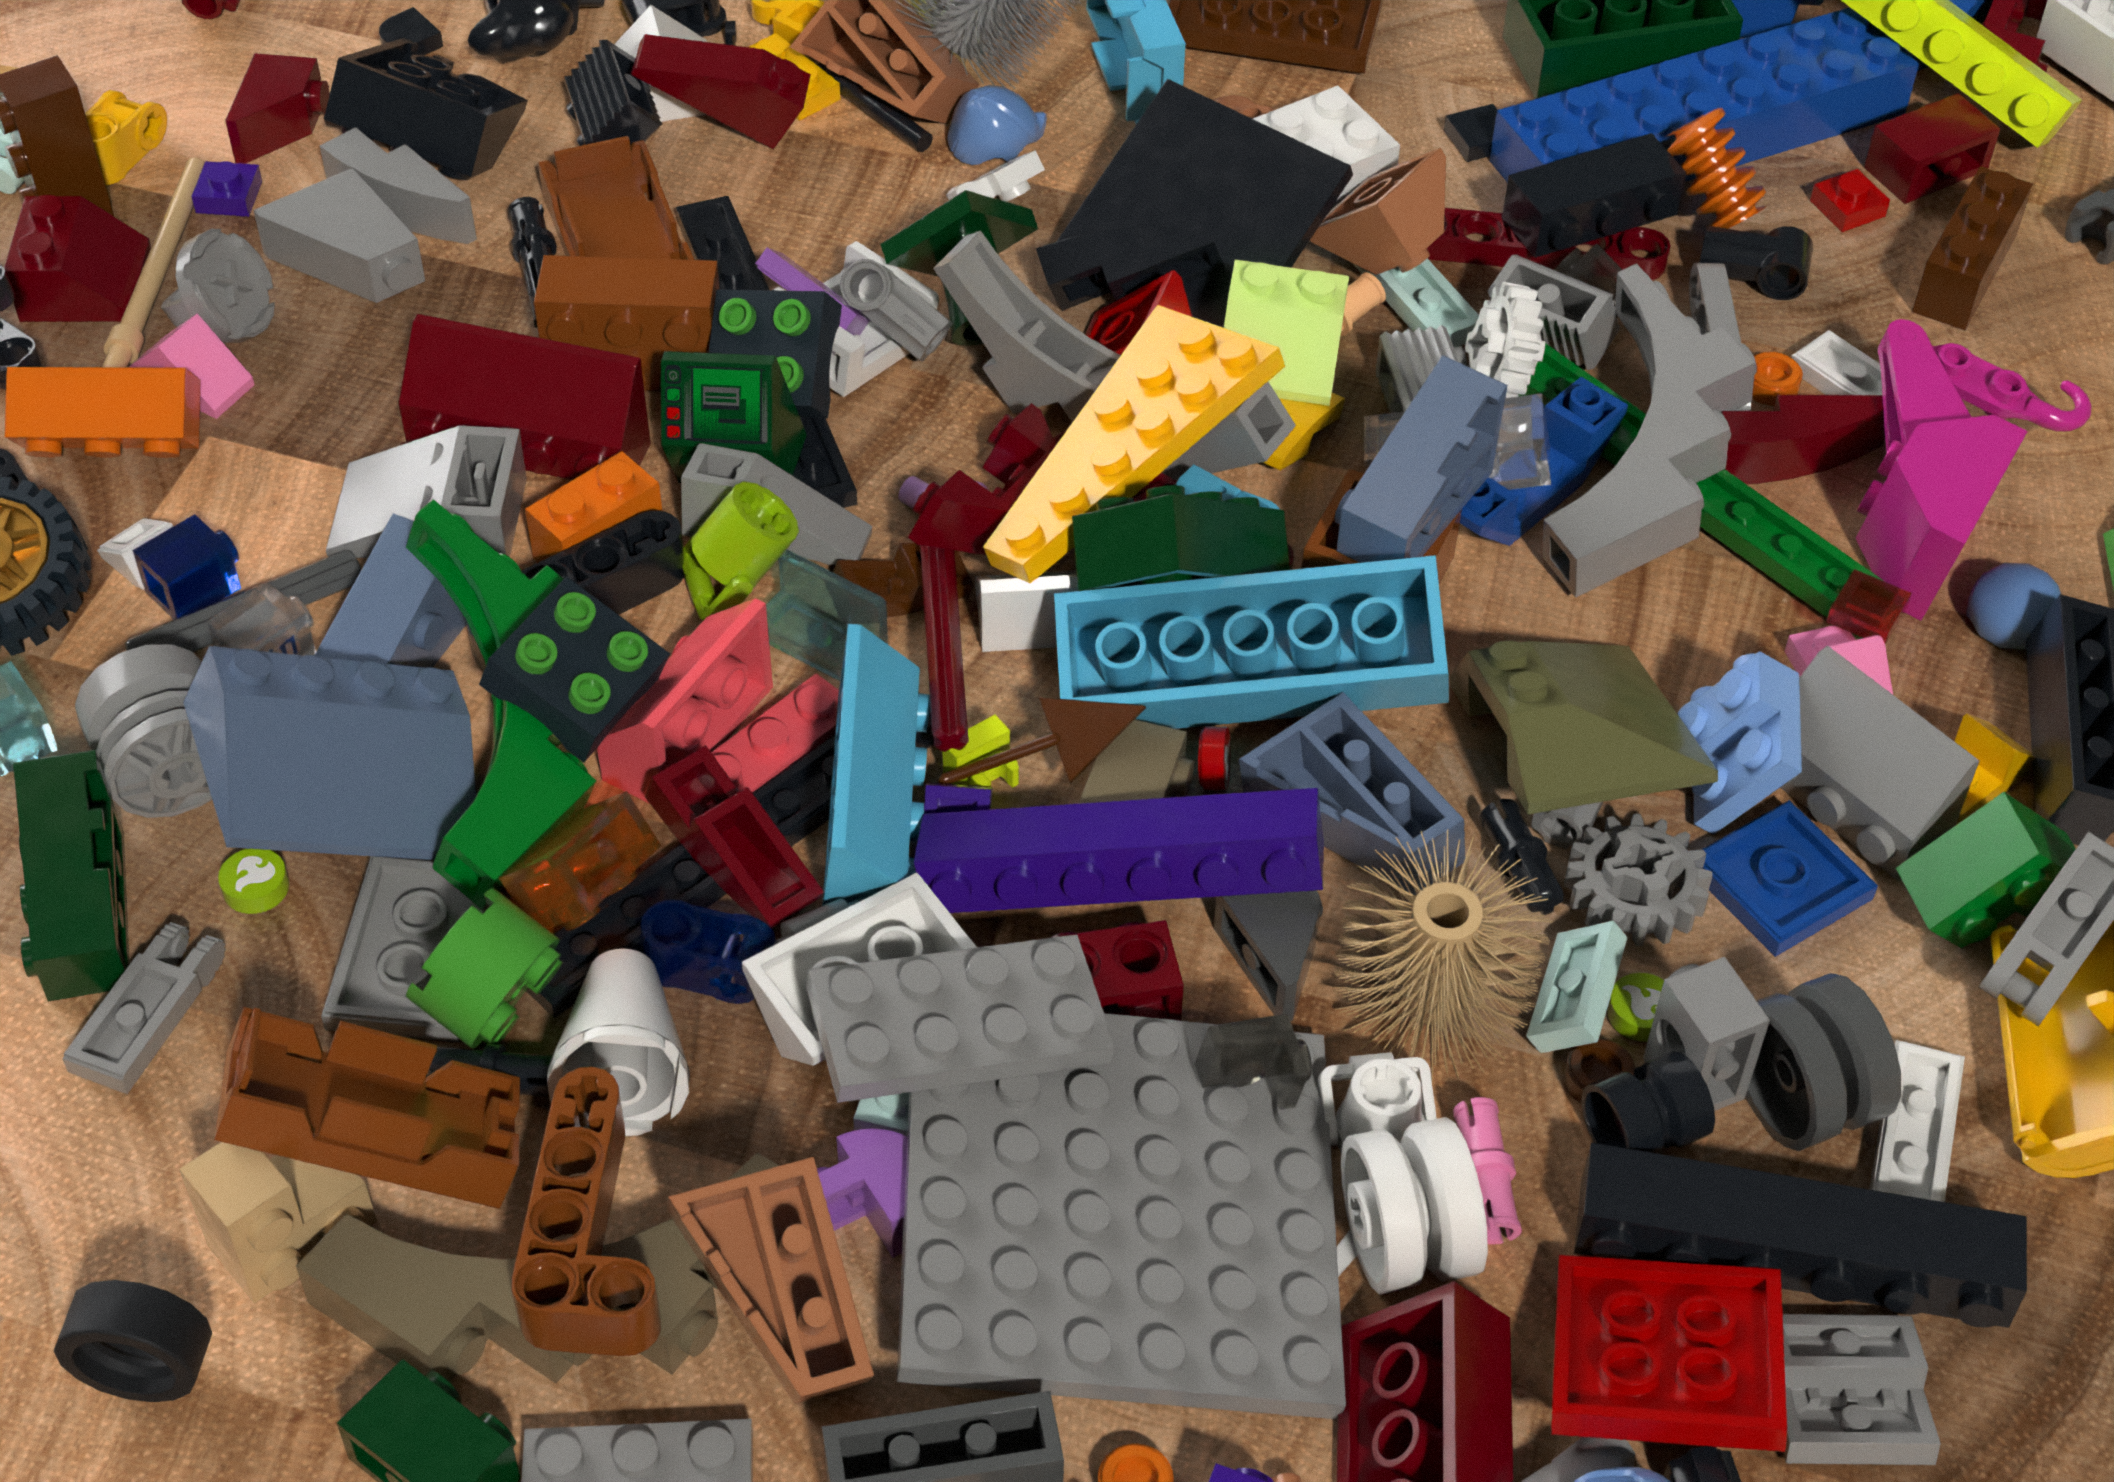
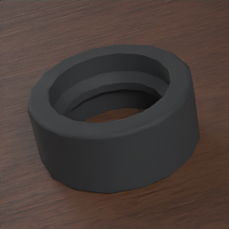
M121 1280L91 1282L76 1290L56 1342L54 1353L60 1366L77 1380L98 1391L129 1400L145 1402L174 1401L191 1393L206 1354L212 1330L207 1318L191 1303L168 1291L143 1283Z

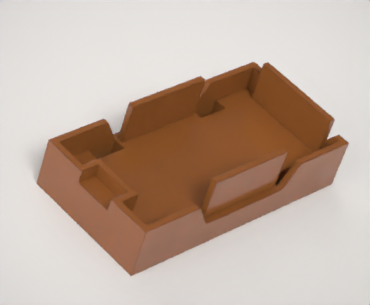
M628 136L554 151L555 164L549 160L538 162L543 198L566 256L694 260L688 243H682L678 235L675 218L660 185L658 172L644 140L635 141L630 146Z
M243 1007L226 1053L214 1140L500 1209L519 1167V1134L515 1133V1117L520 1108V1077L454 1060L426 1077L437 1051V1045L344 1021L339 1022L329 1050L325 1052L322 1050L313 1024L266 1013L255 1007L253 1009Z

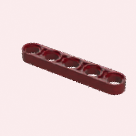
M1445 208L1444 233L1427 247L1430 253L1429 260L1504 267L1511 255L1516 254L1559 273L1617 279V272L1637 263L1651 280H1655L1665 273L1671 245L1669 239L1663 233L1655 229L1635 227L1580 244L1595 246L1601 250L1598 253L1584 252L1573 246L1534 258L1502 219L1503 213ZM1481 234L1490 237L1492 240L1478 242L1470 240L1466 235ZM1643 250L1651 252L1657 257L1641 258L1633 255L1631 252Z

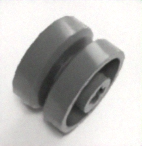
M1829 973L1800 984L1789 991L1788 996L1775 993L1756 1000L1770 1019L1746 1098L1766 1131L1781 1145L1801 1151L1841 1134L1843 1128L1855 1130L1895 1113L1902 1093L1901 1068L1894 1041L1881 1013L1865 991L1846 976Z

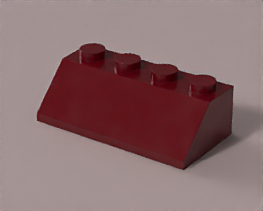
M417 314L414 318L399 398V409L406 443L457 426L520 429L525 470L536 474L574 480L621 451L640 466L651 444L641 358Z
M1453 1281L1341 1326L1346 1406L1343 1412L1338 1414L1337 1482H1514L1510 1317Z

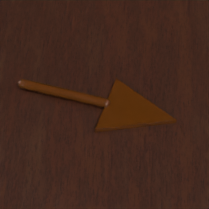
M1039 697L1052 732L1051 734L942 773L938 777V782L952 784L1057 746L1071 784L1146 709V706Z

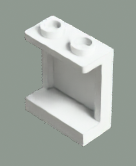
M857 241L846 247L842 271L823 283L842 297L840 280L845 268L854 261L871 259L892 270L907 286L935 309L938 308L939 296L935 291L898 267L886 264L884 258ZM873 273L862 279L858 293L863 302L875 301L880 296L883 290L881 276ZM779 286L774 289L778 291H786ZM871 320L860 336H854L839 326L831 353L830 388L845 397L910 354V352Z

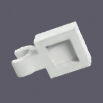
M1035 150L1009 160L971 182L953 187L946 196L950 200L967 190L991 198L998 195L1000 200L1008 202L1029 191L1031 187L1027 180L1045 169Z

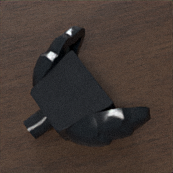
M484 0L488 15L481 19L470 31L468 37L469 47L479 55L494 58L502 64L525 56L536 57L543 55L561 44L567 35H572L577 30L579 7H603L605 0Z

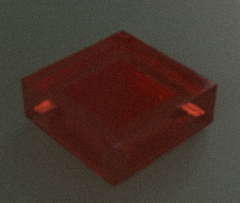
M1854 569L1832 604L1826 622L1863 638L1880 635L1886 644L1908 608L1912 593Z

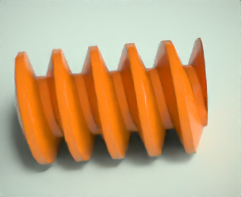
M1716 108L1668 134L1667 136L1674 135L1676 140L1667 151L1672 157L1685 155L1686 160L1680 166L1686 171V175L1695 174L1696 176L1695 181L1686 189L1687 195L1705 193L1707 197L1696 209L1697 214L1715 213L1717 217L1709 226L1728 229L1765 209L1767 206L1756 207L1755 205L1764 196L1766 191L1763 186L1745 187L1756 172L1752 166L1735 168V165L1743 158L1746 152L1743 147L1725 149L1726 144L1736 133L1732 127L1715 129L1717 123L1726 114L1723 108Z

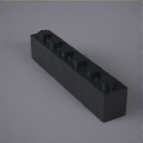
M1591 1142L1581 1180L1574 1253L1600 1258L1781 1269L1782 1289L1810 1293L1821 1300L1829 1302L1850 1300L1885 1306L1899 1314L1914 1315L1925 1313L1960 1319L1967 1325L1981 1328L1992 1326L2009 1328L2027 1292V1216Z

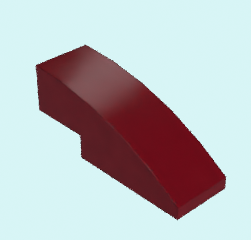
M1777 395L1773 411H1722L1731 431V439L1728 441L1726 470L1748 485L1794 479L1826 471L1856 460L1884 445L1882 395Z
M706 745L652 776L645 798L707 874L741 908L767 930L822 897L824 891L750 789L746 787L739 791Z

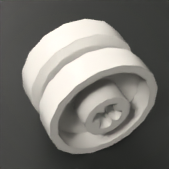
M1447 1117L1412 1123L1405 1129L1401 1144L1385 1129L1349 1135L1343 1141L1341 1175L1348 1223L1361 1268L1370 1286L1379 1295L1415 1288L1421 1283L1426 1267L1441 1282L1476 1276L1484 1271L1488 1255V1242L1483 1196L1466 1140L1455 1122Z

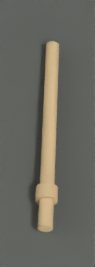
M190 158L185 165L121 322L111 328L104 345V352L107 356L102 367H128L139 357L144 344L142 331L194 206L191 196L205 163L202 159Z

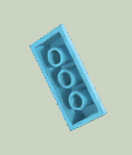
M848 624L838 693L822 906L838 899H843L847 903L855 899L864 900L915 874L914 858L909 857L910 841H918L922 816L924 814V802H913L912 792L913 785L924 786L927 748L915 747L916 732H927L930 694L918 693L920 668L868 629L858 624Z

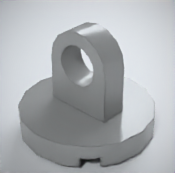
M209 229L184 242L176 261L175 277L178 289L165 299L161 309L176 327L198 313L222 342L241 343L265 331L274 316L275 302L269 304L268 290L273 288L271 275L260 254L243 237L235 233L226 235L220 232L222 229Z

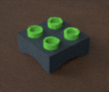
M717 289L709 353L776 356L799 416L828 418L831 400L829 385L830 360L834 338L840 325L842 305L825 291Z
M566 576L488 659L479 685L496 698L508 701L531 714L559 739L567 751L582 762H585L623 715L656 683L670 653Z

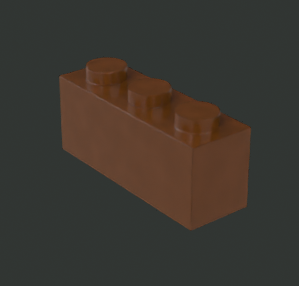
M56 55L0 74V129L4 135L10 133L13 144L5 146V152L15 176L18 179L23 177L26 187L18 190L21 203L23 204L25 196H82L114 216L78 86L59 56Z
M1982 166L1979 167L1926 262L1912 310L1913 313L1962 330L1967 329L2017 236L2033 183L2015 178L2006 172L1994 171Z

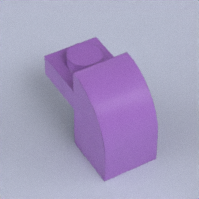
M873 1128L854 1130L837 1136L838 1164L830 1168H817L834 1231L866 1216L892 1258L902 1254L908 1136L890 1130Z

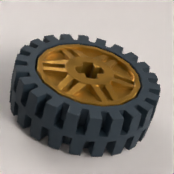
M0 477V649L1 646H4L11 656L25 652L22 640L28 637L36 646L47 641L48 637L43 630L47 625H50L59 632L68 623L62 610L77 612L82 604L77 591L87 592L90 579L86 571L91 570V559L87 553V545L76 523L62 503L47 489L43 488L40 491L35 483L24 479L18 486L12 477Z

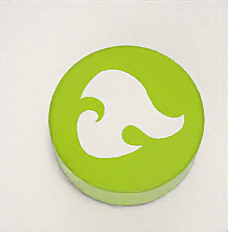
M241 850L231 855L219 870L218 881L225 902L229 907L241 913L257 914L268 911L277 906L285 898L289 890V878L282 858L272 850Z
M1632 973L1620 978L1614 984L1607 1008V1015L1616 1031L1629 1039L1648 1042L1664 979L1649 973Z

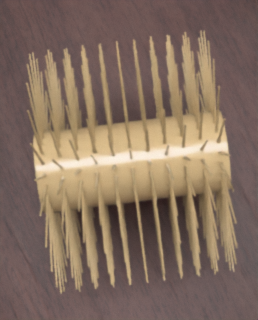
M1447 830L1446 871L1444 846L1442 882V863L1440 880L1434 839L1432 838L1437 876L1422 831H1420L1431 865L1432 885L1419 847L1418 851L1426 878L1408 842L1406 843L1416 864H1414L1397 837L1396 840L1417 870L1422 890L1419 888L1405 858L1404 861L1413 880H1411L1394 854L1393 856L1404 873L1385 852L1384 854L1394 865L1376 850L1374 851L1401 874L1409 892L1404 890L1392 870L1391 873L1400 887L1382 867L1381 870L1391 881L1375 867L1372 866L1380 875L1365 865L1364 867L1368 870L1360 866L1358 867L1398 890L1402 900L1396 898L1389 886L1388 888L1394 898H1391L1380 884L1378 885L1387 896L1371 882L1369 883L1377 891L1364 882L1361 883L1368 888L1357 882L1355 883L1359 886L1354 884L1350 885L1355 887L1347 885V887L1379 896L1395 906L1397 910H1391L1387 902L1385 903L1389 910H1385L1377 899L1376 902L1382 909L1378 908L1368 898L1367 900L1376 908L1361 898L1359 899L1367 905L1354 898L1353 900L1358 903L1348 900L1352 903H1345L1350 905L1343 904V906H1348L1343 907V909L1373 911L1391 922L1387 923L1383 918L1385 923L1381 924L1373 915L1379 923L1377 925L1364 914L1375 924L1373 925L1358 913L1357 915L1365 921L1352 914L1351 916L1356 919L1348 916L1346 917L1352 920L1342 918L1347 921L1341 922L1350 923H1341V925H1350L1342 928H1354L1346 930L1354 935L1343 932L1350 936L1344 934L1340 935L1345 937L1338 936V938L1348 939H1338V941H1347L1340 944H1353L1341 947L1349 952L1338 949V951L1344 953L1336 952V954L1347 955H1336V957H1347L1338 960H1350L1341 963L1359 961L1346 966L1368 961L1353 969L1374 962L1362 969V971L1374 964L1379 966L1370 973H1364L1336 965L1344 969L1334 968L1342 970L1334 972L1351 973L1336 974V976L1352 975L1340 977L1339 979L1356 977L1344 982L1365 977L1351 983V985L1374 977L1359 987L1375 978L1379 980L1369 988L1332 986V988H1344L1333 991H1347L1337 994L1355 992L1342 996V998L1362 993L1348 1000L1372 992L1357 1001V1003L1378 991L1382 992L1368 1003L1334 1009L1354 1007L1341 1011L1340 1013L1361 1008L1346 1015L1348 1016L1373 1006L1355 1016L1357 1018L1382 1004L1365 1018L1366 1020L1388 1002H1391L1380 1015L1344 1030L1346 1031L1371 1021L1352 1032L1355 1033L1380 1019L1362 1034L1364 1035L1390 1015L1388 1020L1373 1034L1375 1035L1403 1008L1395 1022L1360 1048V1050L1387 1031L1371 1049L1372 1051L1404 1019L1383 1050H1385L1399 1030V1033H1401L1410 1016L1412 1018L1407 1028L1390 1050L1392 1052L1397 1044L1398 1049L1404 1035L1412 1025L1396 1059H1398L1412 1030H1415L1409 1058L1410 1056L1413 1057L1423 1025L1426 1023L1422 1051L1423 1059L1429 1025L1431 1024L1432 1081L1433 1043L1434 1065L1436 1066L1437 1024V1050H1439L1440 1030L1446 1073H1448L1442 1030L1448 1046L1449 1057L1452 1058L1459 1079L1449 1045L1446 1023L1448 1022L1452 1041L1455 1043L1461 1064L1463 1063L1453 1030L1472 1069L1474 1068L1467 1055L1466 1048L1484 1072L1464 1041L1457 1018L1476 1054L1477 1052L1468 1035L1469 1032L1486 1057L1488 1056L1475 1036L1495 1059L1497 1058L1484 1042L1505 1060L1478 1034L1471 1018L1475 1019L1489 1042L1491 1041L1479 1022L1499 1044L1500 1042L1490 1030L1507 1045L1508 1043L1500 1035L1513 1044L1516 1043L1506 1036L1521 1043L1494 1027L1484 1010L1488 1011L1503 1029L1504 1027L1493 1014L1511 1030L1512 1028L1501 1018L1517 1029L1519 1028L1510 1021L1523 1028L1524 1026L1517 1022L1528 1026V1024L1521 1021L1528 1023L1530 1021L1498 1012L1491 999H1494L1506 1013L1507 1011L1497 999L1514 1014L1516 1013L1508 1005L1521 1014L1522 1012L1516 1007L1527 1013V1010L1519 1006L1532 1011V1009L1526 1006L1534 1008V1006L1528 1004L1535 1005V1003L1525 1001L1534 1000L1504 998L1500 996L1501 993L1496 985H1499L1509 997L1511 996L1501 984L1517 998L1519 996L1510 988L1525 998L1526 996L1519 991L1530 997L1532 996L1526 992L1536 995L1528 991L1538 992L1533 989L1539 988L1531 987L1537 986L1536 984L1523 983H1533L1536 981L1529 976L1540 979L1533 975L1542 977V975L1535 974H1542V972L1532 970L1541 969L1529 968L1538 966L1523 965L1534 963L1539 965V963L1533 960L1543 963L1540 960L1545 961V959L1539 957L1546 958V956L1535 955H1545V953H1534L1542 950H1529L1537 947L1519 949L1531 944L1512 949V947L1523 942L1510 947L1506 945L1514 940L1505 945L1501 942L1504 940L1503 938L1523 937L1549 945V943L1543 941L1550 942V940L1539 939H1549V937H1538L1546 934H1534L1541 931L1524 933L1535 928L1518 933L1514 932L1527 926L1509 932V930L1517 926V924L1507 930L1502 928L1507 925V922L1552 921H1544L1549 918H1537L1545 915L1528 917L1538 914V912L1518 917L1530 910L1507 918L1521 910V908L1506 917L1500 916L1511 908H1508L1498 917H1492L1497 910L1506 907L1548 900L1531 901L1542 897L1539 896L1521 901L1534 895L1532 894L1511 902L1523 895V892L1504 904L1497 906L1514 893L1512 892L1493 907H1489L1500 894L1538 878L1514 886L1528 878L1526 876L1501 890L1515 879L1516 875L1489 895L1506 877L1504 876L1479 900L1480 895L1489 884L1521 859L1492 879L1509 861L1508 859L1478 888L1496 863L1495 861L1480 882L1478 879L1471 891L1470 888L1474 880L1499 847V844L1483 865L1481 863L1477 873L1468 884L1486 848L1484 847L1466 883H1464L1468 871L1467 864L1472 852L1470 848L1475 836L1474 834L1458 881L1454 883L1459 840L1452 879L1449 882ZM1421 878H1422V880L1424 881V883L1426 884V886H1427L1426 888H1425V886L1423 887ZM1405 879L1413 886L1417 896L1411 894ZM1402 895H1403L1409 902L1404 901ZM1495 897L1485 908L1482 907L1483 903ZM1506 923V924L1503 925L1501 928H1496V927H1494V926H1497V925ZM1362 929V931L1365 934H1367L1372 940H1370L1357 930ZM1363 929H1376L1388 938L1375 941ZM1351 930H1355L1356 932H1358V933H1359L1360 935H1362L1363 937H1361V936H1359L1358 934L1352 932ZM1368 946V947L1363 948V949L1358 950V951L1354 950V949H1356V948ZM1376 946L1386 954L1367 957L1360 953V951ZM1517 953L1532 961V963L1514 965L1527 961L1523 960L1507 964L1520 957L1504 963L1495 955ZM1379 967L1385 968V969H1383V970L1374 972V971L1377 970ZM1507 969L1518 980L1505 981L1491 971ZM1381 980L1387 981L1383 985L1373 987ZM1494 985L1500 995L1493 992L1487 986ZM1383 992H1389L1382 1000L1371 1002ZM1391 992H1395V994L1387 997ZM1483 998L1489 999L1496 1010L1486 1005ZM1399 1000L1398 1006L1385 1012L1395 1001ZM1469 1006L1475 1007L1478 1015ZM1477 1008L1482 1009L1492 1025L1481 1018ZM1463 1012L1468 1015L1474 1029L1465 1021Z

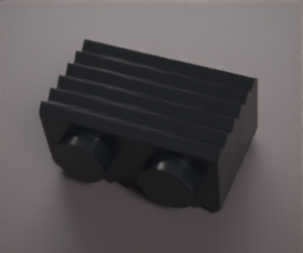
M607 39L599 40V47L592 48V54L585 55L586 61L578 62L579 68L571 69V76H564L565 85L570 97L567 110L577 121L581 132L577 137V142L579 146L624 136L629 137L630 146L635 141L644 140L646 142L663 124L659 120L661 117L657 114L658 110L655 107L656 103L652 100L654 97L650 94L649 84L631 75L635 62L633 56Z

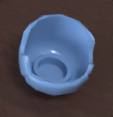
M2005 562L1983 573L1976 581L1969 595L1966 615L1970 618L1979 636L2002 649L2024 650L2026 649L2025 641L2061 594V591L2049 573L2029 563Z

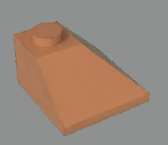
M1441 147L1368 177L1328 212L1310 241L1375 275L1396 267L1404 273L1420 265L1430 256L1427 247L1444 233L1446 156Z

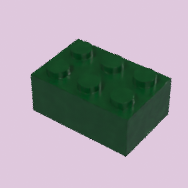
M1159 486L1146 490L1147 499L1134 502V499L1130 497L1102 499L1096 502L1097 511L1072 516L1078 591L1290 570L1284 510L1259 507V499L1255 497H1241L1223 501L1221 492L1207 491L1185 495L1183 486Z

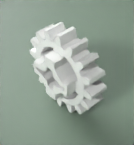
M1502 282L1501 287L1495 286L1493 288L1491 301L1485 300L1473 331L1468 332L1465 352L1469 354L1470 360L1468 367L1508 385L1503 411H1508L1509 407L1515 408L1517 406L1518 394H1526L1531 375H1534L1537 363L1543 360L1546 341H1542L1540 334L1543 328V321L1538 316L1542 308V302L1536 301L1537 290L1508 282Z

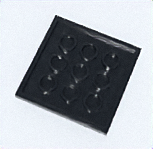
M1167 79L1057 241L1107 229L1141 226L1177 227L1211 232L1225 268L1183 285L1192 317L1224 328L1235 260L1292 268L1352 178L1353 172L1349 164Z

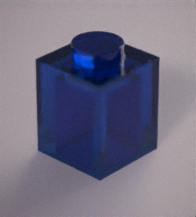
M195 514L132 550L145 593L173 620L217 603L241 589L234 564L239 561V554L235 545L224 531L219 529L214 532Z

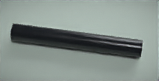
M820 62L817 63L821 69L840 83V94L917 151L924 152L930 147L933 136L885 100L863 89V86L843 75H838Z

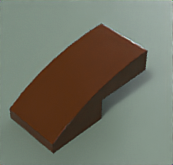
M900 543L893 561H837L831 579L848 620L888 618L924 610L920 545L916 543ZM955 551L958 599L971 593L974 584L959 552Z

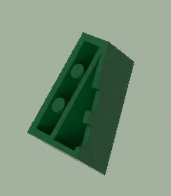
M95 750L13 762L20 832L19 848L24 874V884L20 885V901L24 919L29 926V936L21 938V955L26 975L28 977L38 976L48 1002L108 992L130 964L124 831Z

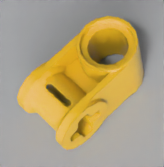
M108 90L85 112L105 185L117 183L125 178L128 171L163 140L167 127V113L161 104L156 102L140 104L127 100L122 92Z

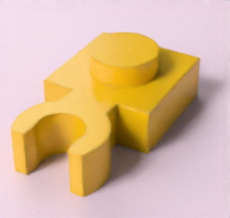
M751 0L752 17L761 24L773 25V34L777 33L792 44L825 2L821 0H769V2Z

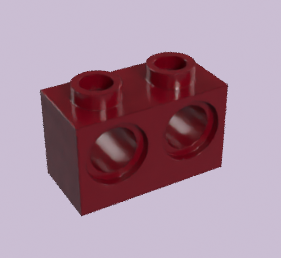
M1166 920L1150 923L1130 922L1122 924L1117 928L1084 933L1064 932L1051 937L1078 935L1104 1013L1181 1021L1184 984Z

